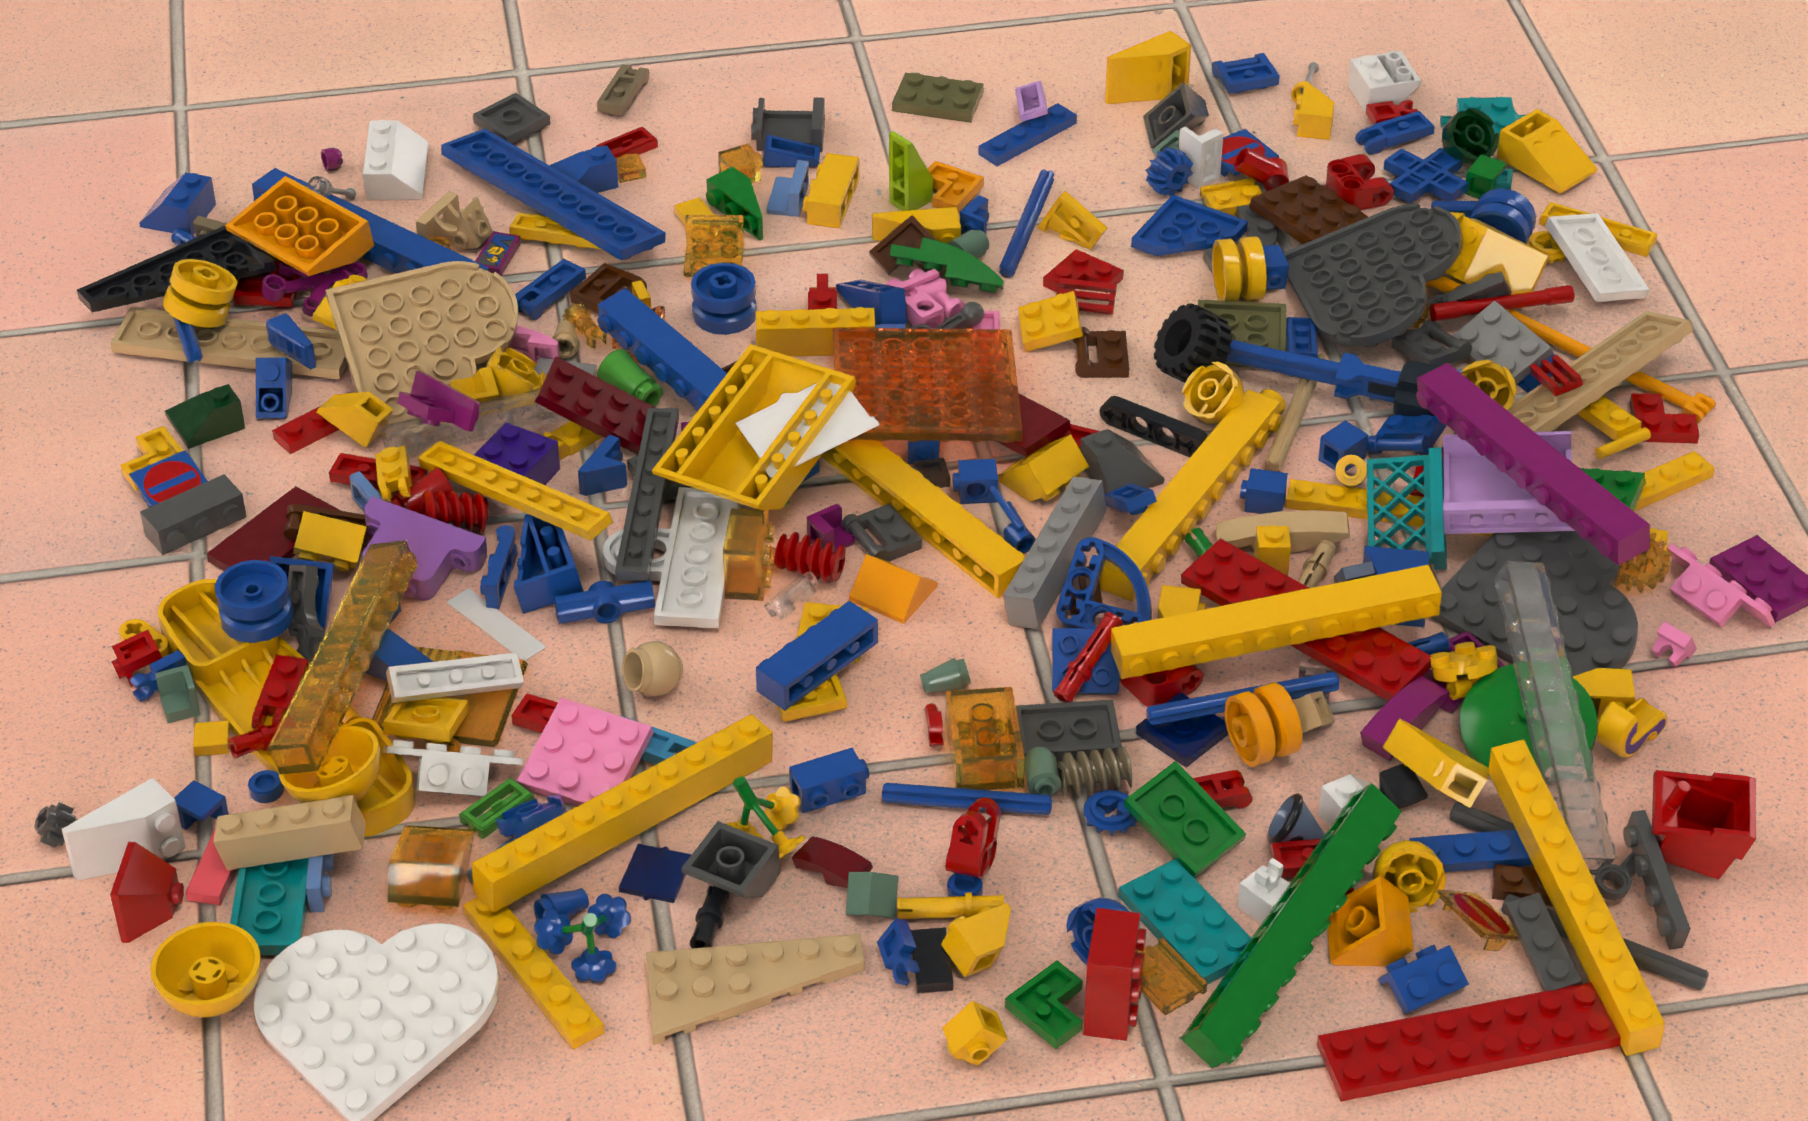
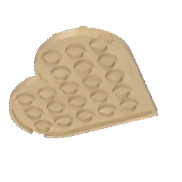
M445 262L326 290L328 304L356 392L369 391L394 410L386 425L401 430L422 431L447 424L446 422H440V426L425 424L421 422L422 418L407 414L408 409L397 404L399 392L411 393L416 371L424 372L448 386L452 380L473 377L477 372L476 365L489 361L498 347H501V351H503L509 345L518 325V303L510 285L498 273L494 272L493 274L479 268V264L472 262Z

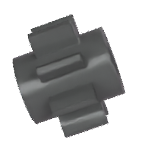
M60 802L57 806L50 805V807H44L37 815L34 825L35 830L38 831L37 834L42 835L40 842L54 848L57 844L62 846L65 842L62 829L78 820L75 815H72L74 808Z

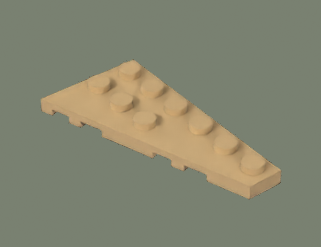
M861 934L646 952L653 1045L664 1042L665 1036L682 1031L683 1034L697 1030L696 1025L713 1019L721 1022L771 1004L772 998L788 993L791 997L802 993V988L817 982L827 984L864 971Z

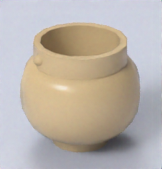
M651 641L643 643L637 648L632 647L625 653L622 661V677L626 687L632 692H639L648 697L667 695L676 687L683 674L681 658L671 646L661 641Z

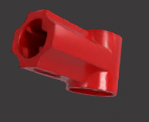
M1248 147L1242 148L1238 153L1234 163V170L1264 184L1267 191L1289 182L1287 164L1283 159L1278 157L1268 158Z

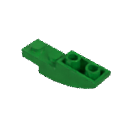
M923 237L920 249L891 245L890 257L896 259L895 264L913 267V262L925 264L924 269H936L938 272H941L942 267L946 268V280H951L950 285L968 288L969 283L980 285L979 290L996 293L997 288L1004 289V281L990 267L971 254L952 245Z

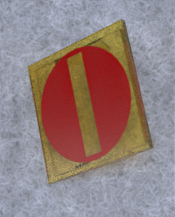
M1438 889L1439 898L1445 903L1442 910L1455 912L1479 937L1487 939L1483 950L1499 951L1508 941L1519 940L1513 926L1478 893Z

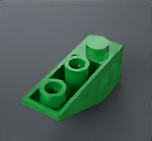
M730 167L706 179L707 202L726 215L728 219L741 226L746 232L752 234L758 240H762L763 218L751 179L735 167Z

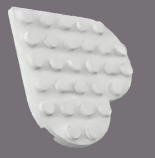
M437 923L416 926L400 931L382 945L370 936L356 931H323L300 938L269 963L256 988L254 1014L258 1027L267 1042L346 1121H374L481 1029L496 1006L500 972L487 944L475 933L452 924Z

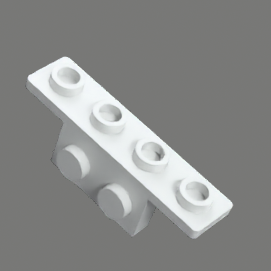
M393 740L392 746H383L382 752L386 754L419 756L417 791L485 796L487 794L490 763L523 765V758H514L515 751L494 749V756L480 755L481 748L461 746L460 753L447 752V745L427 743L425 750L414 749L413 742Z

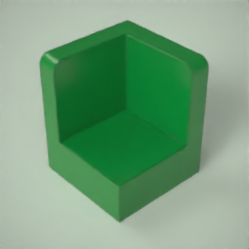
M1481 154L1467 170L1466 181L1469 183L1468 190L1464 194L1479 199L1482 194L1495 189L1496 180L1505 170L1506 163Z

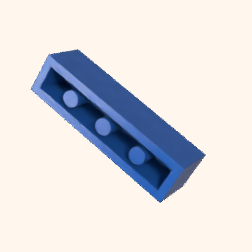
M851 601L833 610L826 618L816 625L809 627L805 633L792 642L787 643L781 650L768 659L763 660L756 667L757 692L784 711L878 644V619Z

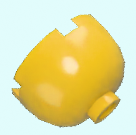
M498 347L486 366L491 367L499 392V396L495 400L502 404L518 405L532 401L539 393L546 377L545 373L542 371L539 375L534 370L537 364L523 353L508 347L505 352H502L501 347Z
M1481 360L1471 363L1462 370L1461 374L1507 411L1513 405L1517 392L1515 379L1507 368L1493 363L1494 361Z
M1212 362L1214 365L1206 368L1202 365L1188 377L1182 391L1185 395V403L1183 402V405L1197 420L1207 424H1219L1230 410L1242 403L1244 387L1241 379L1229 366L1220 362Z
M1403 840L1392 843L1381 852L1374 864L1373 879L1381 875L1408 896L1410 913L1418 912L1415 907H1422L1426 904L1431 906L1444 891L1446 875L1443 864L1434 851L1421 842Z

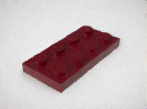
M557 356L553 360L535 399V403L603 438H606L608 435L620 438V446L636 455H639L648 408H656Z

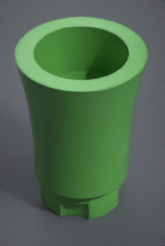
M617 349L604 358L598 368V378L654 407L657 406L663 395V389L656 383V380L648 375L625 349Z

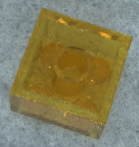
M731 508L723 547L725 599L763 601L765 589L772 586V569H769V566L775 567L774 556L776 548L770 545L775 540V524H770L769 510Z

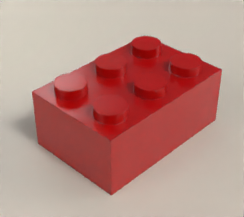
M1096 908L1087 961L1083 1031L1085 1036L1127 1041L1129 1026L1136 1027L1139 1005H1134L1133 1003H1138V999H1141L1143 977H1140V975L1143 973L1145 953H1138V951H1144L1146 929L1140 928L1141 913Z

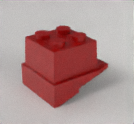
M1656 770L1653 774L1652 834H1655L1665 862L1719 880L1736 858L1742 860L1756 840V778L1716 772L1712 776Z

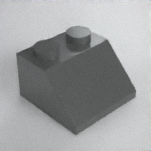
M717 821L682 866L681 870L686 875L743 898L763 897L780 874L779 845Z

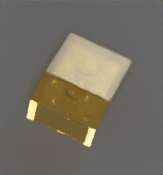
M405 825L388 862V902L397 903L401 907H415L418 904L432 905L434 908L441 910L459 907L464 894L466 873L469 867L474 840V829Z

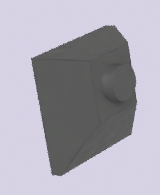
M1184 82L1143 116L1152 149L1176 130L1180 132L1181 128L1187 127L1192 131L1196 126H1200L1209 116L1205 100Z
M1106 429L1081 438L1080 451L1089 465L1084 472L1090 479L1102 480L1104 494L1129 483L1145 488H1152L1164 483L1165 478L1134 443L1113 431Z

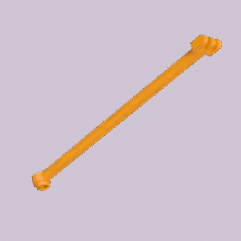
M1443 275L1436 280L1426 283L1427 288L1432 286L1444 293L1453 291L1461 285ZM1513 309L1507 310L1543 341L1579 358L1592 349ZM1641 371L1633 373L1625 379V381L1651 394H1662V399L1682 408V413L1696 415L1697 423L1716 406L1715 400L1709 396L1698 392L1692 397Z

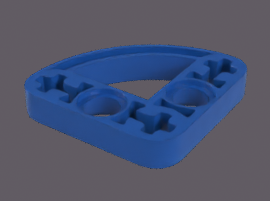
M1094 537L1081 540L1075 549L1057 604L1056 613L1060 623L1066 628L1096 629L1097 627L1094 625L1095 617L1100 613L1106 612L1121 617L1123 625L1152 620L1150 594L1145 579L1133 560L1122 550L1104 540ZM1092 547H1095L1098 556L1093 555L1089 563L1090 570L1085 567L1087 558L1084 551L1089 552ZM1106 560L1118 567L1131 582L1136 594L1137 612L1093 601ZM1081 575L1087 576L1090 579V585L1086 589L1077 590L1072 586L1076 577ZM1073 596L1077 598L1076 609L1079 615L1075 614L1071 619H1068L1064 611L1072 609L1074 603Z

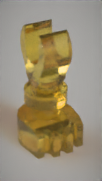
M575 304L564 310L563 320L572 322L575 330L578 329L585 335L586 343L590 348L596 349V340L594 338H600L607 344V334L595 324L591 318V313L583 304Z

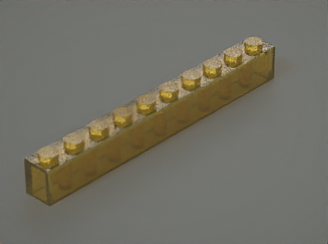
M407 540L370 545L268 746L280 774L318 771L325 756L328 754L329 747L339 731L343 718L349 710L356 691H358L360 683L369 669L370 662L379 648L383 635L388 629L395 611L398 609L399 602L407 590L413 573L417 569L416 556L411 552Z

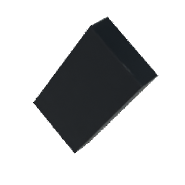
M946 927L911 930L916 944V949L912 953L913 960L918 963L920 969L918 973H915L917 993L953 990L950 957L941 946L947 934Z

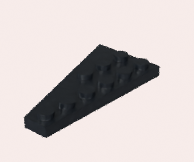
M222 226L77 289L79 300L93 313L165 296L168 286L171 285L169 280L174 264L180 260L197 259L216 264L228 270L236 279L275 271L276 266L275 261L263 250L227 231L225 226Z

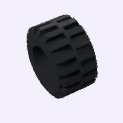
M1188 303L1186 306H1179L1177 311L1173 310L1169 318L1164 320L1162 328L1157 333V341L1154 343V348L1156 349L1154 359L1157 360L1156 366L1163 373L1185 383L1188 377L1202 365L1206 368L1214 365L1212 362L1225 364L1226 358L1231 351V327L1227 325L1228 322L1224 318L1198 305Z

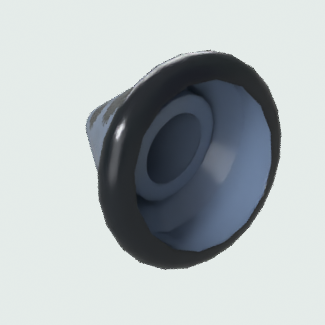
M1296 793L1289 796L1276 812L1268 829L1267 841L1271 845V843L1321 839L1325 834L1303 801V797Z

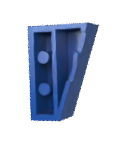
M524 515L520 541L522 548L521 556L517 561L518 576L517 580L514 581V590L523 614L555 604V596L584 592L563 529L532 515Z

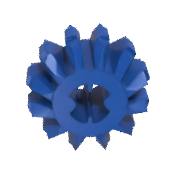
M1165 147L1163 152H1156V158L1150 160L1151 166L1145 170L1148 173L1146 181L1154 191L1164 196L1175 195L1176 191L1182 192L1184 184H1189L1188 177L1193 174L1191 171L1193 163L1181 150Z

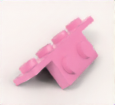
M1673 544L1667 547L1672 560L1686 569L1670 587L1672 594L1721 628L1739 607L1770 628L1775 624L1771 614L1772 608L1764 600L1758 597L1755 600L1746 595L1747 591L1734 580L1730 583L1721 578L1722 574L1709 563L1704 566L1696 561L1698 558L1688 548L1683 546L1679 549Z

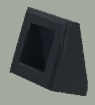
M1402 763L1380 772V791L1399 809L1428 798V794L1416 773Z

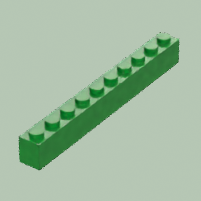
M1372 783L1352 795L1180 1038L1211 1068L1224 1062L1231 1064L1239 1057L1244 1049L1241 1043L1245 1038L1253 1035L1260 1027L1262 1022L1259 1020V1017L1263 1012L1270 1010L1278 1001L1277 991L1280 987L1287 985L1296 975L1295 965L1298 961H1303L1314 948L1311 944L1313 939L1319 937L1331 924V921L1328 919L1329 916L1345 904L1348 899L1345 895L1347 890L1359 883L1364 876V872L1361 870L1365 864L1368 865L1379 855L1381 849L1378 846L1381 841L1388 839L1396 830L1397 826L1394 823L1402 811Z

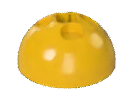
M343 726L322 731L307 738L287 754L279 768L280 781L286 791L300 803L353 795L356 802H358L371 790L378 777L381 766L379 742L372 731L363 727Z
M224 922L194 924L175 932L158 947L151 961V978L161 998L178 1012L200 1018L219 1016L238 1007L254 989L260 973V950L255 939L247 931L236 925Z

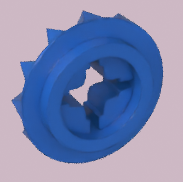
M1105 790L1090 796L1084 804L1083 816L1086 817L1087 826H1095L1097 833L1107 830L1111 836L1118 830L1126 834L1129 827L1136 826L1137 821L1123 806L1125 799L1129 795L1116 790ZM1117 808V815H1111V817H1105V813H1106V814H1110L1112 811H1115V809Z

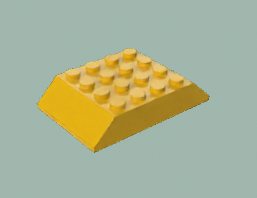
M750 344L655 465L652 472L654 475L758 510L782 509L822 454L796 467L794 466L850 391L853 393L856 383L855 376ZM830 383L842 385L834 397L832 391L826 389ZM816 384L760 458L735 423L777 403L783 393H798ZM820 397L821 402L827 404V406L817 418L816 412L811 410V408ZM805 418L806 424L811 427L801 439L800 433L795 430ZM789 440L790 446L795 448L785 460L784 455L779 453V451ZM771 462L775 469H779L773 478H770L765 471Z

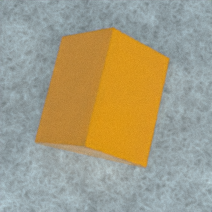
M866 554L849 595V601L904 624L938 587V582L887 560Z

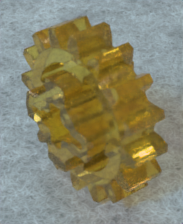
M1650 534V549L1637 555L1636 563H1633L1634 558L1620 565L1619 575L1614 586L1618 587L1622 583L1626 585L1627 592H1630L1632 586L1637 587L1640 593H1643L1645 585L1654 590L1657 581L1663 583L1671 565L1669 561L1671 552L1664 550L1666 542H1656L1657 534Z

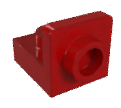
M145 630L111 646L117 659L111 661L119 679L126 677L131 687H133L130 679L133 677L132 672L162 658L149 630Z

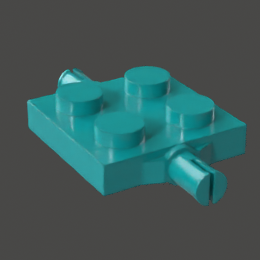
M1512 97L1457 98V113L1470 108L1484 112L1494 122L1492 127L1495 134L1498 132L1499 137L1501 129L1525 116L1518 115L1514 110ZM1441 115L1440 127H1444L1452 116Z

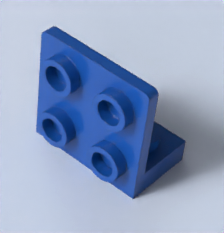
M1052 629V692L1058 687L1068 672L1067 666L1069 662L1075 661L1095 629ZM1111 643L1091 672L1092 678L1089 682H1084L1077 694H1118L1119 671L1111 653Z

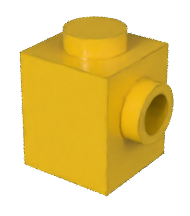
M973 1000L942 1027L948 1042L947 1049L951 1055L958 1060H965L976 1066L986 1060L1008 1040L997 1011Z

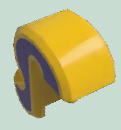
M1644 698L1637 699L1626 709L1615 702H1610L1600 716L1597 725L1598 742L1619 757H1631L1642 748L1647 740L1655 739L1663 731L1667 723V713L1651 706Z

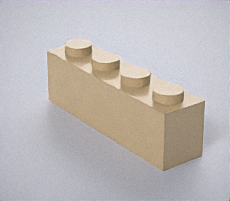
M349 795L218 816L213 843L226 869L232 870L363 849L366 822L354 796Z

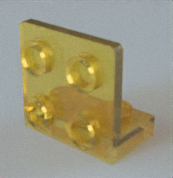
M686 215L687 245L683 270L684 277H693L700 269L711 264L733 263L740 266L743 265L745 244L743 215Z

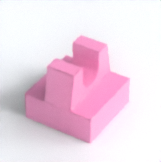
M1664 621L1657 631L1658 637L1652 652L1660 658L1664 651L1672 650L1673 653L1668 660L1671 665L1677 667L1685 658L1690 659L1697 648L1691 636Z

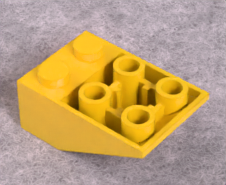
M1170 30L1108 56L1105 103L1116 104L1163 100L1183 82L1189 86L1191 44Z
M1535 109L1500 130L1497 158L1560 194L1597 172L1598 168L1557 119L1539 109Z

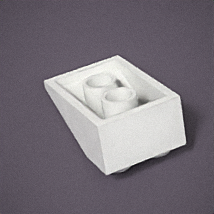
M154 778L147 780L62 829L73 876L77 881L118 873L128 842L138 843L162 860H166L186 848L176 800Z

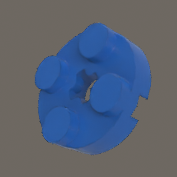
M546 796L549 803L543 804L538 803L537 799H533L506 810L502 813L503 819L496 818L495 820L500 834L504 835V837L514 835L515 839L564 814L566 809L561 796Z

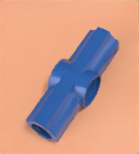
M651 580L615 586L609 581H598L591 585L588 591L555 596L554 603L558 624L594 618L599 623L606 624L616 621L622 613L654 608L655 598Z

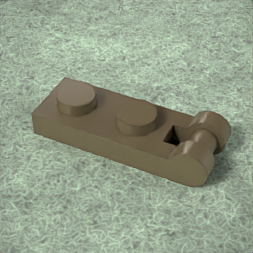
M622 64L597 101V111L623 116L643 84L648 83L649 69L642 67L632 69L630 65Z

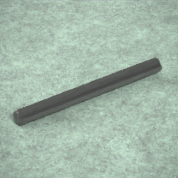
M1508 894L1502 905V913L1507 915L1505 911L1507 902L1520 899V897ZM1547 908L1560 936L1569 939L1556 911ZM1623 938L1636 966L1696 990H1703L1709 977L1707 970Z

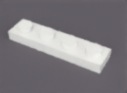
M517 652L388 667L386 671L392 703L521 688L524 684Z

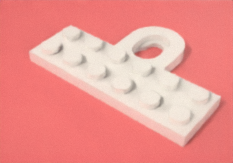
M679 487L671 529L658 528L655 548L664 551L665 554L660 558L652 560L649 580L660 581L654 611V625L719 629L740 503L695 488ZM623 529L612 534L603 546L604 564L614 575H616L615 568Z

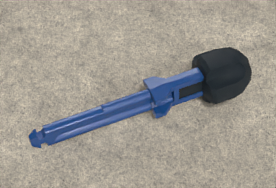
M1232 340L1230 344L1231 351L1226 358L1229 362L1335 385L1334 397L1348 399L1361 395L1393 402V413L1395 415L1435 416L1429 410L1420 406L1416 393L1418 392L1417 378L1438 368V366L1411 360L1404 364L1402 371L1399 372L1363 364L1356 355L1343 353L1339 363Z

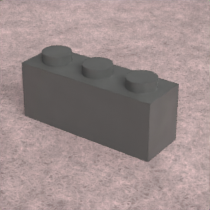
M225 474L140 511L145 536L162 555L247 517L243 494Z

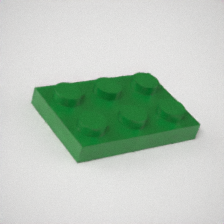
M1176 761L1127 797L1123 804L1174 859H1177L1194 878L1198 877L1244 841L1246 833Z

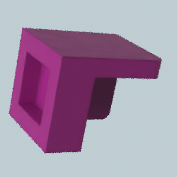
M834 504L807 516V535L811 537L812 546L817 538L822 539V549L830 541L834 543V552L836 553L840 545H844L847 548L855 544V537L849 531L846 532L841 526L842 507L839 504Z

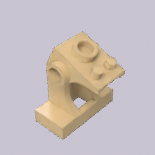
M447 192L416 220L418 235L433 242L438 240L463 250L478 248L493 233L489 220L484 213V207L481 206L478 197H474L472 202L460 210L458 194Z

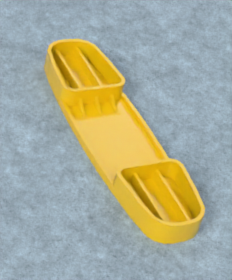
M201 579L186 584L163 598L158 606L161 633L167 638L171 653L179 650L185 656L186 664L189 667L194 686L222 721L229 720L230 729L236 736L255 730L251 727L252 715L276 654L297 658L304 657L280 636L257 643L240 642L229 637L222 629L215 593L217 579ZM310 663L291 717L322 707L311 696L309 689H312L310 685L316 679L324 677ZM267 715L264 722L265 726L272 725L274 715ZM330 718V721H326L330 723L328 728L273 745L272 749L268 751L259 750L252 752L269 770L279 773L280 765L287 754L307 738L337 727L357 726L366 728L375 734L379 742L381 766L373 787L357 802L366 822L364 836H374L398 825L411 815L415 807V790L411 770L401 755L382 753L383 746H392V742L386 734H383V730L377 722L370 718H357L342 726H339L333 718Z

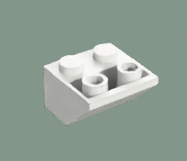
M1390 51L1384 54L1365 55L1350 59L1348 87L1365 114L1367 104L1393 101L1395 105H1399L1421 85L1420 78L1402 51Z

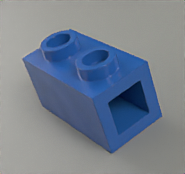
M853 747L789 767L790 790L792 794L799 796L801 801L799 808L802 813L866 794V779L869 778V769L864 759L859 760Z

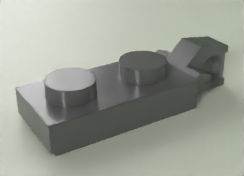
M1501 271L1496 274H1488L1481 280L1471 284L1460 285L1446 294H1437L1428 299L1427 305L1430 308L1431 304L1461 302L1511 295L1512 291Z

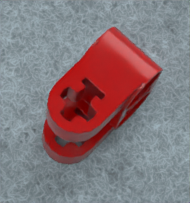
M1358 154L1330 161L1327 165L1325 188L1335 192L1338 197L1356 206L1359 210L1383 206L1394 195V189L1385 178L1370 179L1375 173V165L1367 155Z
M1189 665L1121 679L1120 676V682L1142 704L1149 707L1174 702L1192 693L1202 683L1204 674L1196 665Z
M985 797L977 799L968 808L967 812L963 813L955 821L946 857V871L981 879L991 868L996 854L997 834L1001 817L999 805L994 800ZM982 807L986 808V814L991 816L987 820L981 813H978Z

